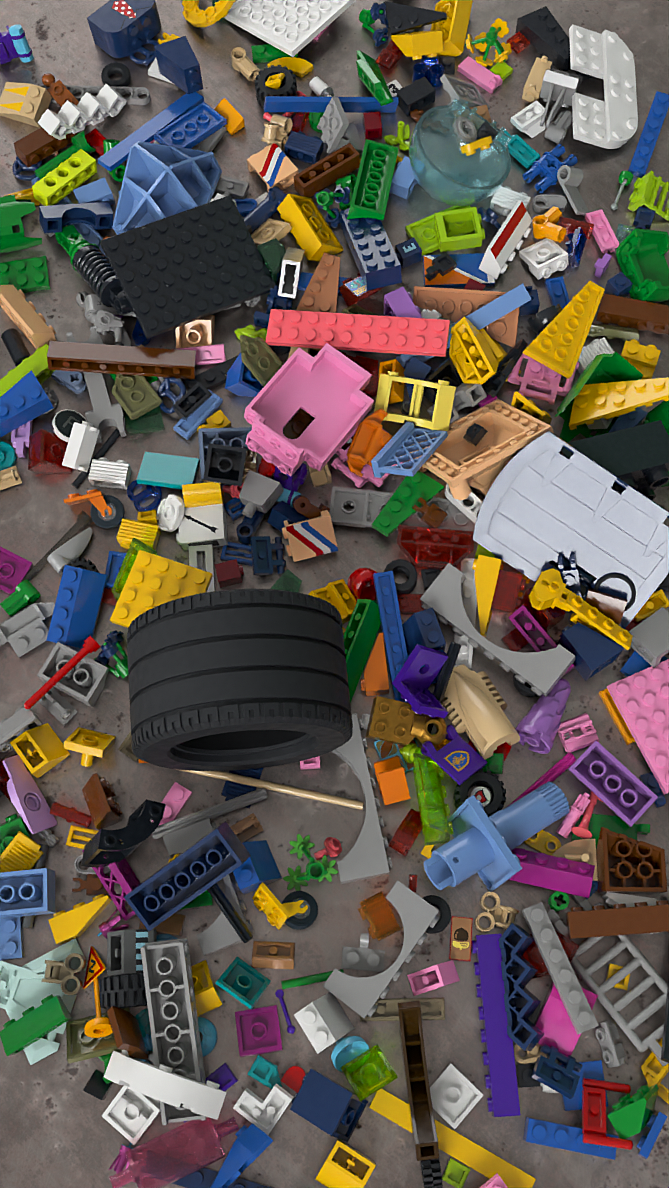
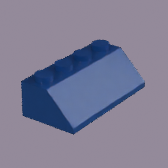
M64 565L46 641L83 648L84 641L89 636L93 638L108 575Z

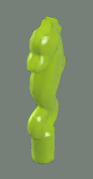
M250 324L245 328L235 330V335L239 340L240 335L251 338L260 337L266 341L267 328H261L256 331V328Z

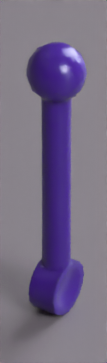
M278 989L275 995L279 998L288 1025L287 1032L293 1034L295 1027L291 1024L283 999L284 992Z

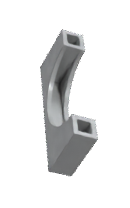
M208 818L162 836L169 856L173 858L175 854L183 853L217 827L216 823H211ZM229 873L223 878L225 896L249 931L253 932L254 928L251 920H246L244 912L247 911L243 899L239 901L237 892H240L237 881H232ZM222 911L209 928L197 934L204 956L243 942Z
M399 881L395 883L385 897L398 912L404 929L403 947L397 960L384 972L371 977H353L335 968L323 985L325 989L364 1019L367 1015L371 1018L378 1008L375 1003L379 997L385 998L390 990L388 984L392 979L394 981L398 979L403 972L400 967L404 961L410 962L415 954L412 951L416 944L421 946L428 936L425 934L429 926L433 928L440 918L437 916L439 910Z

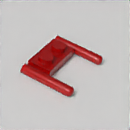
M583 1078L582 1142L631 1150L633 1148L631 1140L606 1136V1091L628 1094L631 1092V1086L629 1084Z

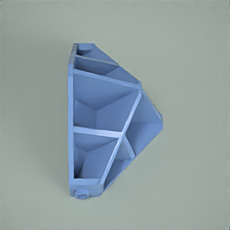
M141 141L131 146L112 225L115 233L118 235L209 203L222 173L214 153Z

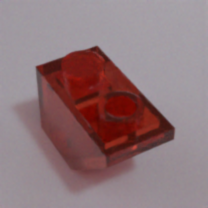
M411 808L395 832L389 847L407 856L429 818Z

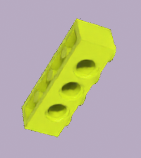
M82 149L72 154L70 158L62 162L57 168L32 186L34 198L44 206L57 204L71 193L73 189H76L97 173L96 159Z

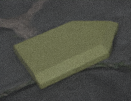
M240 335L242 362L264 387L284 364L263 338H251Z
M116 374L112 394L131 420L139 418L162 403L161 398L144 376Z

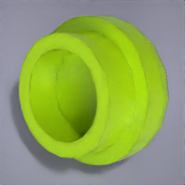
M409 743L399 750L407 763H416L420 759L421 748L414 743Z

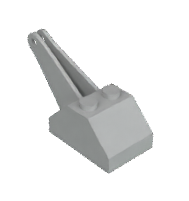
M554 68L546 69L540 97L547 103L540 126L543 127L549 105L553 101H556L549 114L546 128H549L560 107L568 108L569 105L572 106V96L575 92L578 93L583 76Z

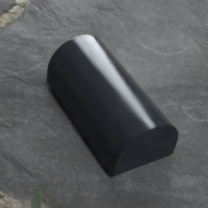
M11 328L2 333L1 338L17 367L30 354L17 329Z
M198 382L173 405V409L179 417L186 420L212 394Z

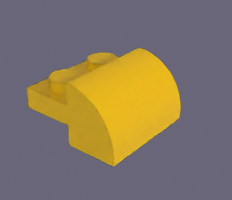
M207 482L182 485L185 508L223 504L224 493L221 483Z
M343 579L330 582L326 587L312 590L308 594L321 598L335 606L341 615L342 624L350 621L357 601Z

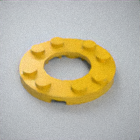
M182 0V5L184 6L182 13L191 25L205 28L225 17L236 0H219V2L214 3V7L210 6L205 11L203 9L200 10L199 0Z

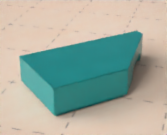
M258 1055L247 1075L271 1090L276 1083L282 1087L277 1065Z

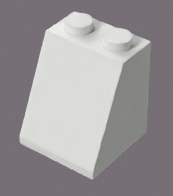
M331 992L294 1014L317 1054L355 1029Z

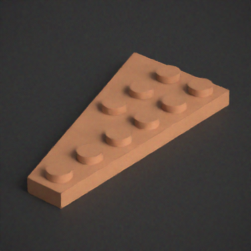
M327 253L323 254L296 311L337 313L340 257ZM310 348V349H313V350H316V351H320V350H321V349H319V348Z
M414 286L413 303L422 309L430 311L434 309L442 315L441 317L457 322L507 292ZM520 307L483 328L490 338L511 347L516 345Z

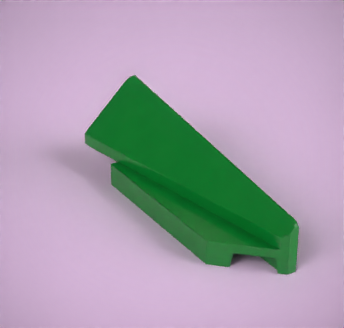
M360 50L356 51L359 78L381 106L394 102L377 61Z

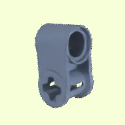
M55 370L51 374V377L57 383L75 393H82L87 388L86 381L78 371Z

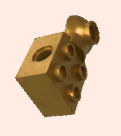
M376 696L373 699L366 737L403 746L408 745L417 737L422 744L430 741L435 746L445 739L447 725L443 718H432L427 714L421 716L415 713L409 703ZM429 724H433L436 727L434 735L430 734L427 730Z

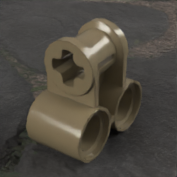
M72 953L67 956L65 963L45 960V976L41 982L61 983L62 992L67 995H77L83 988V982L76 974L82 972L86 967V959L83 955ZM78 957L81 964L78 969L74 970L71 968V960ZM74 979L77 982V988L71 992L67 989V983L69 980Z

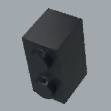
M425 77L415 80L412 84L397 91L398 106L408 117L411 111L415 109L420 110L435 102L436 90Z

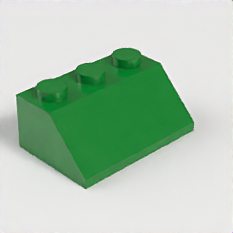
M51 994L41 1001L42 1005L35 1009L32 1006L22 1013L23 1017L19 1020L12 1019L3 1025L4 1029L0 1031V1038L7 1056L19 1053L72 1018L60 995L54 997Z

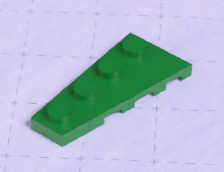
M419 470L414 476H406L372 523V528L388 537L405 520L417 512L412 509L414 505H417L419 508L422 507V504L417 501L420 497L428 503L437 493L444 490L445 486Z

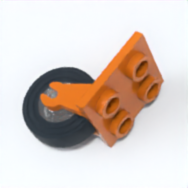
M98 489L86 491V495H79V493L70 494L68 499H63L67 505L90 501L92 503L90 509L91 518L101 528L111 529L118 526L125 515L124 506L118 498L112 495H105V493Z

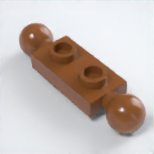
M46 73L43 75L42 83L44 86L50 87L47 91L60 107L67 100L76 106L78 105L79 101L60 80L55 83V77L52 74Z

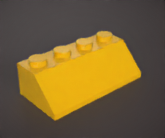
M440 0L436 3L434 11L445 12L447 15L446 20L431 25L430 31L442 30L443 52L437 53L436 58H439V56L456 57L463 53L472 0Z
M289 193L277 207L282 220L290 224L292 228L290 232L296 238L297 244L305 250L304 255L308 260L320 262L324 253L336 255L344 250L311 198Z

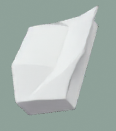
M536 100L511 117L510 122L521 132L534 138L545 130V122L543 127L540 126L545 108Z

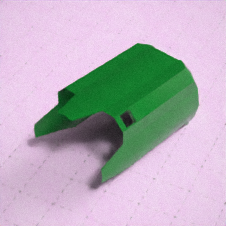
M14 194L0 196V253L23 250L42 244V238L24 236L21 217L36 210L35 204L31 202V199H15ZM19 225L20 232L13 233L12 226Z
M616 351L612 354L604 353L597 355L584 369L557 409L554 417L559 415L565 420L559 437L568 443L580 433L585 438L594 437L590 435L592 430L597 431L595 436L609 433L619 416L613 418L607 429H589L586 423L577 425V429L570 430L569 422L574 398L585 384L641 380L643 374Z

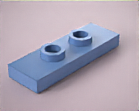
M210 389L208 391L212 396L186 420L181 418L173 427L174 431L186 440L223 403V399Z

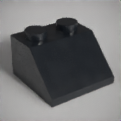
M209 443L203 481L242 486L247 449Z

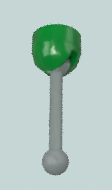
M629 171L620 172L618 181L621 186L615 202L611 205L612 210L618 208L617 203L624 186H628L632 182L633 174Z

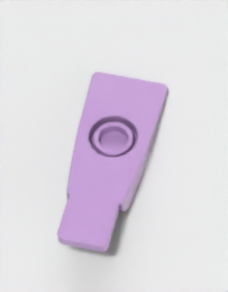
M15 755L4 759L2 762L10 778L7 781V791L11 802L29 831L35 834L56 826V819L20 756Z

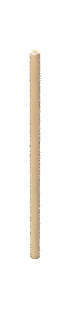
M180 770L360 810L363 809L364 804L362 801L223 771Z

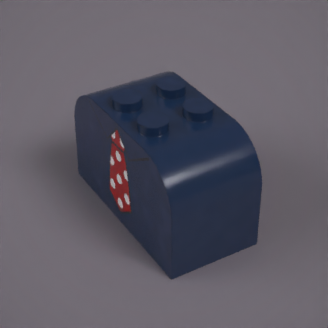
M110 0L87 17L94 43L115 58L129 56L130 53L139 49L141 45L147 43V40H151L161 30V21L155 0Z

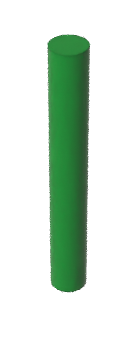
M333 971L281 981L282 989L327 981Z

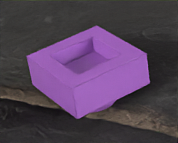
M605 253L602 259L598 258L594 266L596 268L594 276L602 277L609 266L611 255Z

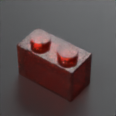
M500 570L491 608L513 613L519 609L522 604V598H519L520 592L525 590L527 581L524 579V575Z

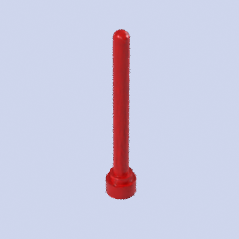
M89 636L84 641L83 648L24 703V708L30 709L88 653L96 652L101 646Z

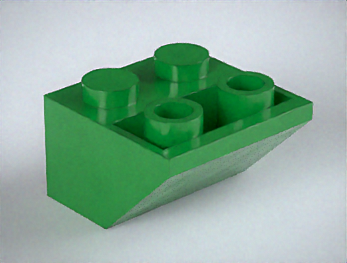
M646 1084L636 1090L637 1093L632 1096L630 1093L625 1094L618 1099L617 1103L611 1106L613 1110L607 1116L620 1139H627L640 1133L648 1124L655 1108L659 1089L657 1084L651 1087Z

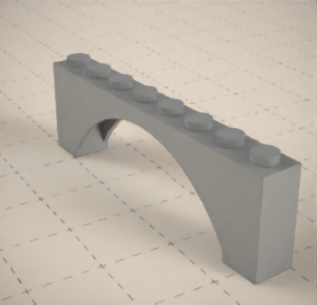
M448 563L420 598L423 604L421 607L425 610L433 607L434 613L438 615L437 619L444 625L449 623L453 626L452 630L460 637L465 635L469 639L468 643L473 647L477 648L479 646L484 650L483 654L489 659L493 660L495 658L500 662L499 666L507 672L511 670L516 674L515 678L522 684L527 682L531 685V690L538 696L543 694L547 697L573 664L575 655L560 644L556 648L546 651L523 653L503 649L486 640L474 628L466 614L463 602L465 575Z
M357 713L352 714L351 718L353 723L351 739L332 751L353 769L362 785L366 802V815L361 833L350 852L343 860L337 861L341 884L389 875V869L393 868L391 857L386 856L385 849L388 848L387 837L382 836L381 828H384L383 818L378 816L377 808H380L378 796L373 794V789L376 788L374 776L370 777L368 769H372L370 757L365 755L364 750L368 749L366 738L361 736V730H364L362 718L358 719Z

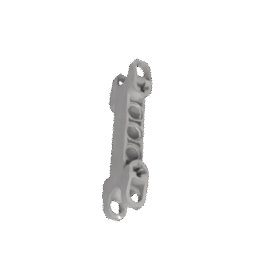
M90 326L91 336L85 342L76 341L72 332L66 333L67 342L104 344L102 337L96 332L94 326ZM83 372L93 410L85 412L87 422L92 423L93 427L99 430L97 444L103 443L102 431L108 426L118 428L121 437L127 436L126 419L122 406L119 402L111 403L103 373Z

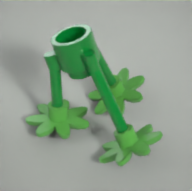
M297 834V841H289L290 845L294 847L289 853H297L298 859H301L304 853L309 863L306 865V872L301 873L300 865L296 867L295 872L292 868L288 867L287 870L290 876L283 877L284 881L290 882L287 890L295 887L296 891H300V885L308 886L305 880L309 881L311 878L318 879L321 882L326 877L331 882V874L338 873V870L331 868L336 863V860L328 862L327 856L324 855L321 863L318 860H314L310 855L311 853L308 848L315 846L314 843L308 842L310 835L305 836L303 839L300 834Z

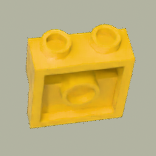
M632 339L625 341L621 356L643 374L641 380L652 379L661 350H657L655 345H640L639 341Z

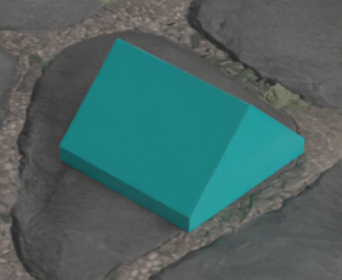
M236 957L215 984L248 1008L253 1009L271 980L239 957Z

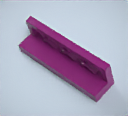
M123 859L120 862L109 864L108 866L111 870L110 877L105 876L103 867H92L123 919L127 921L136 915L134 911L128 913L125 908L124 897L140 884L127 860ZM114 883L120 884L122 888L121 894L115 892Z

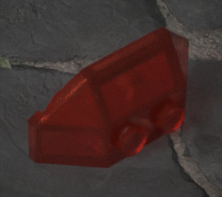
M398 525L397 545L414 566L444 569L450 563L456 567L473 552L474 532Z

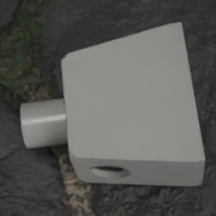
M249 470L239 495L241 502L245 505L242 514L252 518L256 510L267 513L284 491L280 482Z

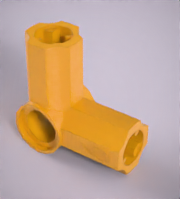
M553 206L545 214L535 216L532 219L534 238H548L559 243L564 240L566 228L556 225L563 217L558 207Z

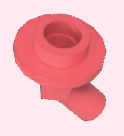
M225 485L222 490L230 494L232 498L240 499L239 495L242 486Z
M327 837L324 840L325 848L313 854L316 860L322 859L324 855L336 857L342 852L341 843L336 838Z

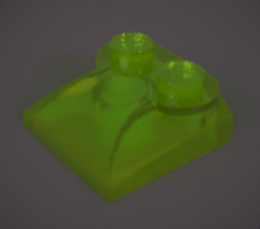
M378 1044L340 1067L360 1102L398 1078Z

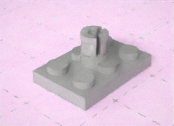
M443 74L440 78L444 90L451 96V101L447 106L452 112L454 109L459 110L463 106L470 108L487 105L488 110L490 109V106L475 84Z

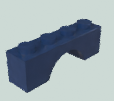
M109 202L39 206V221L44 233L62 232V229L71 223L88 224L96 230L112 229L113 211Z

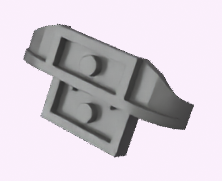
M54 602L31 604L0 623V646L9 642L17 656L21 657L45 642L49 630L42 620L53 614Z

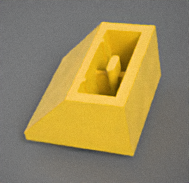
M48 723L26 730L10 742L36 778L41 777L70 755V752L63 748L64 744Z
M337 1139L315 1180L327 1188H364L376 1163L342 1140Z

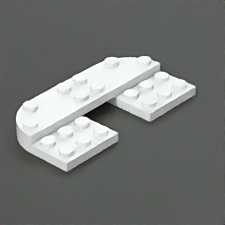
M572 24L569 28L571 69L603 79L605 99L604 102L576 92L572 96L573 139L606 149L620 148L635 134L638 127L633 53L615 32L604 30L600 34Z

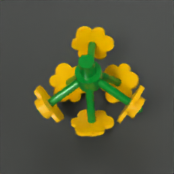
M497 18L495 23H492L487 34L481 32L475 37L474 41H472L471 34H468L465 44L467 49H470L472 54L474 53V47L480 49V52L485 51L484 56L475 57L477 63L484 67L493 65L492 60L487 58L491 46L496 48L494 62L503 63L509 58L508 55L512 52L510 43L506 44L503 42L500 44L497 39L498 36L503 38L504 35L509 33L507 22Z

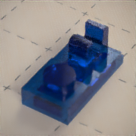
M581 227L575 229L574 233H569L567 237L571 241L565 242L568 248L566 251L568 253V260L572 267H579L587 240Z

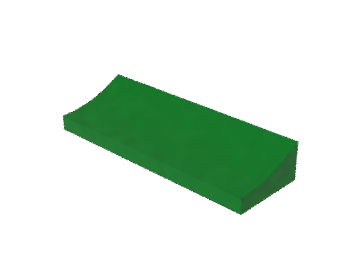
M368 139L365 140L347 219H384L398 147Z

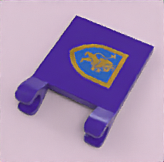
M452 725L447 726L445 739L450 742L436 751L430 741H426L421 748V753L430 757L458 785H461L488 763L458 735Z

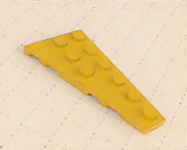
M589 281L522 353L569 379L574 372L605 289Z
M669 377L585 384L574 398L569 422L570 430L577 429V425L587 423V425L593 424L594 420L600 418L607 420L636 411L635 408L643 405L646 407L653 406V402L669 401Z

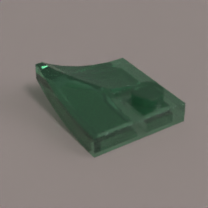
M160 406L135 420H131L123 409L128 433H147L165 430Z

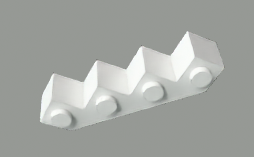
M105 84L96 97L86 92L77 106L67 100L58 114L47 109L38 121V124L51 136L62 140L66 138L67 134L71 132L76 134L85 130V126L89 124L94 126L104 121V118L109 115L111 117L118 115L127 100L115 89Z

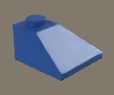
M240 353L227 372L225 389L238 396L256 397L264 387L242 362Z

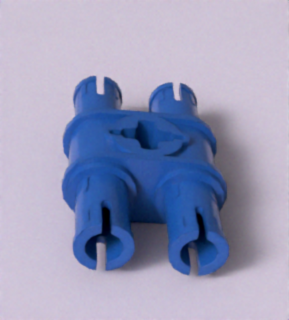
M557 144L550 152H545L522 175L527 183H530L535 177L540 175L543 179L535 184V189L541 194L548 187L557 184V172L561 166L568 165L573 167L578 163L576 156L572 159L574 154H570L563 162L557 159L565 153L564 146L559 149L562 144Z

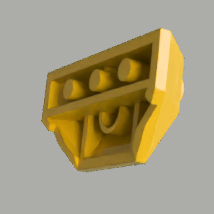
M463 317L451 328L452 336L449 356L463 383L482 385L496 373L499 363L485 337L466 317Z

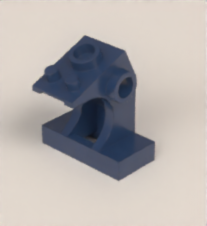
M274 286V289L270 288V294L266 301V304L269 305L265 313L255 311L253 316L254 325L268 329L271 309L291 310L293 300L289 297L278 296L279 287Z

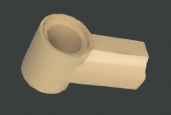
M234 48L231 52L233 69L240 71L249 81H254L256 76L259 75L260 69L246 56V51L243 48Z

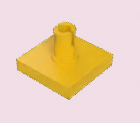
M78 727L64 741L63 748L82 753L80 764L90 767L93 765L94 756L102 758L115 744L116 736Z

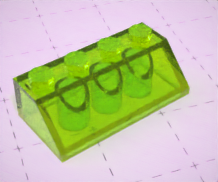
M413 753V775L425 846L447 843L450 841V835H453L452 822H448L447 816H450L449 804L444 802V798H447L445 785H441L443 770L438 768V765L430 757Z

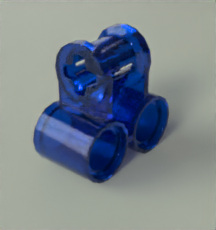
M422 55L421 62L413 66L412 82L425 77L433 87H440L443 84L440 78L444 74V67L438 64V55L437 57Z

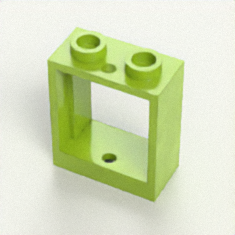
M476 207L435 213L434 227L440 253L482 246V239H485V231L480 226L482 223L481 214L477 213ZM468 220L473 221L475 234L447 238L444 224Z

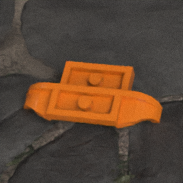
M381 408L359 423L347 451L349 470L358 477L363 475L361 473L363 466L366 464L372 466L371 460L393 437L382 430L383 426L381 423L388 413Z

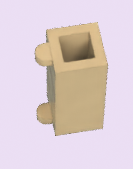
M547 56L536 58L523 89V100L528 102L539 101L545 71L552 67V62L548 61Z

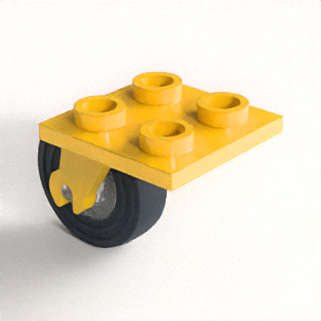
M261 883L252 898L256 908L263 911L267 916L268 922L272 926H276L278 930L285 924L296 930L306 929L314 923L318 915V905L315 899L304 891L291 892L280 903L267 886Z

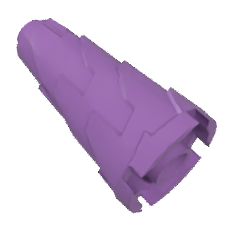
M561 678L547 697L542 694L537 703L530 708L526 716L523 717L515 728L520 736L519 743L522 746L528 743L530 744L529 750L540 754H547L551 751L561 724L560 720L566 708L565 704L571 692L570 683L566 679Z

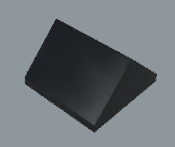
M450 358L446 359L424 379L425 381L438 383V380L449 381V385L456 388L463 383ZM424 386L423 395L435 404L437 389Z

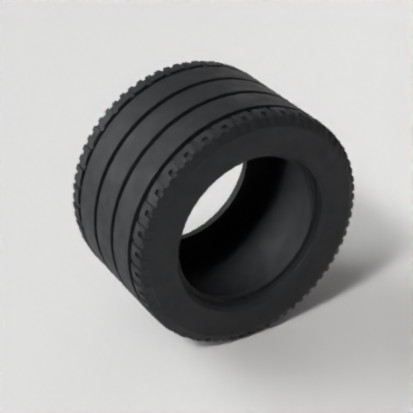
M231 589L206 592L182 597L149 609L136 617L128 627L127 655L132 750L134 755L144 762L159 767L189 771H232L265 768L321 756L342 746L352 737L353 723L351 719L342 619L337 608L321 598L276 589Z

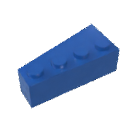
M32 370L0 397V438L54 408Z

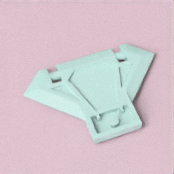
M76 938L22 967L0 960V1008L6 1009L10 1020H19L23 1017L22 1013L32 1006L35 1009L42 1005L41 1001L51 994L54 997L60 995L71 1014L77 995H67L62 992L61 983L41 982V980L45 976V960L65 963L67 956L72 953L83 955ZM75 957L71 960V968L74 970L78 969L81 961L78 957ZM74 979L69 980L67 983V989L72 992L77 988V982ZM66 1022L48 1033L46 1038L42 1037L23 1049L30 1065L58 1051L60 1043L54 1040L57 1033L64 1034Z

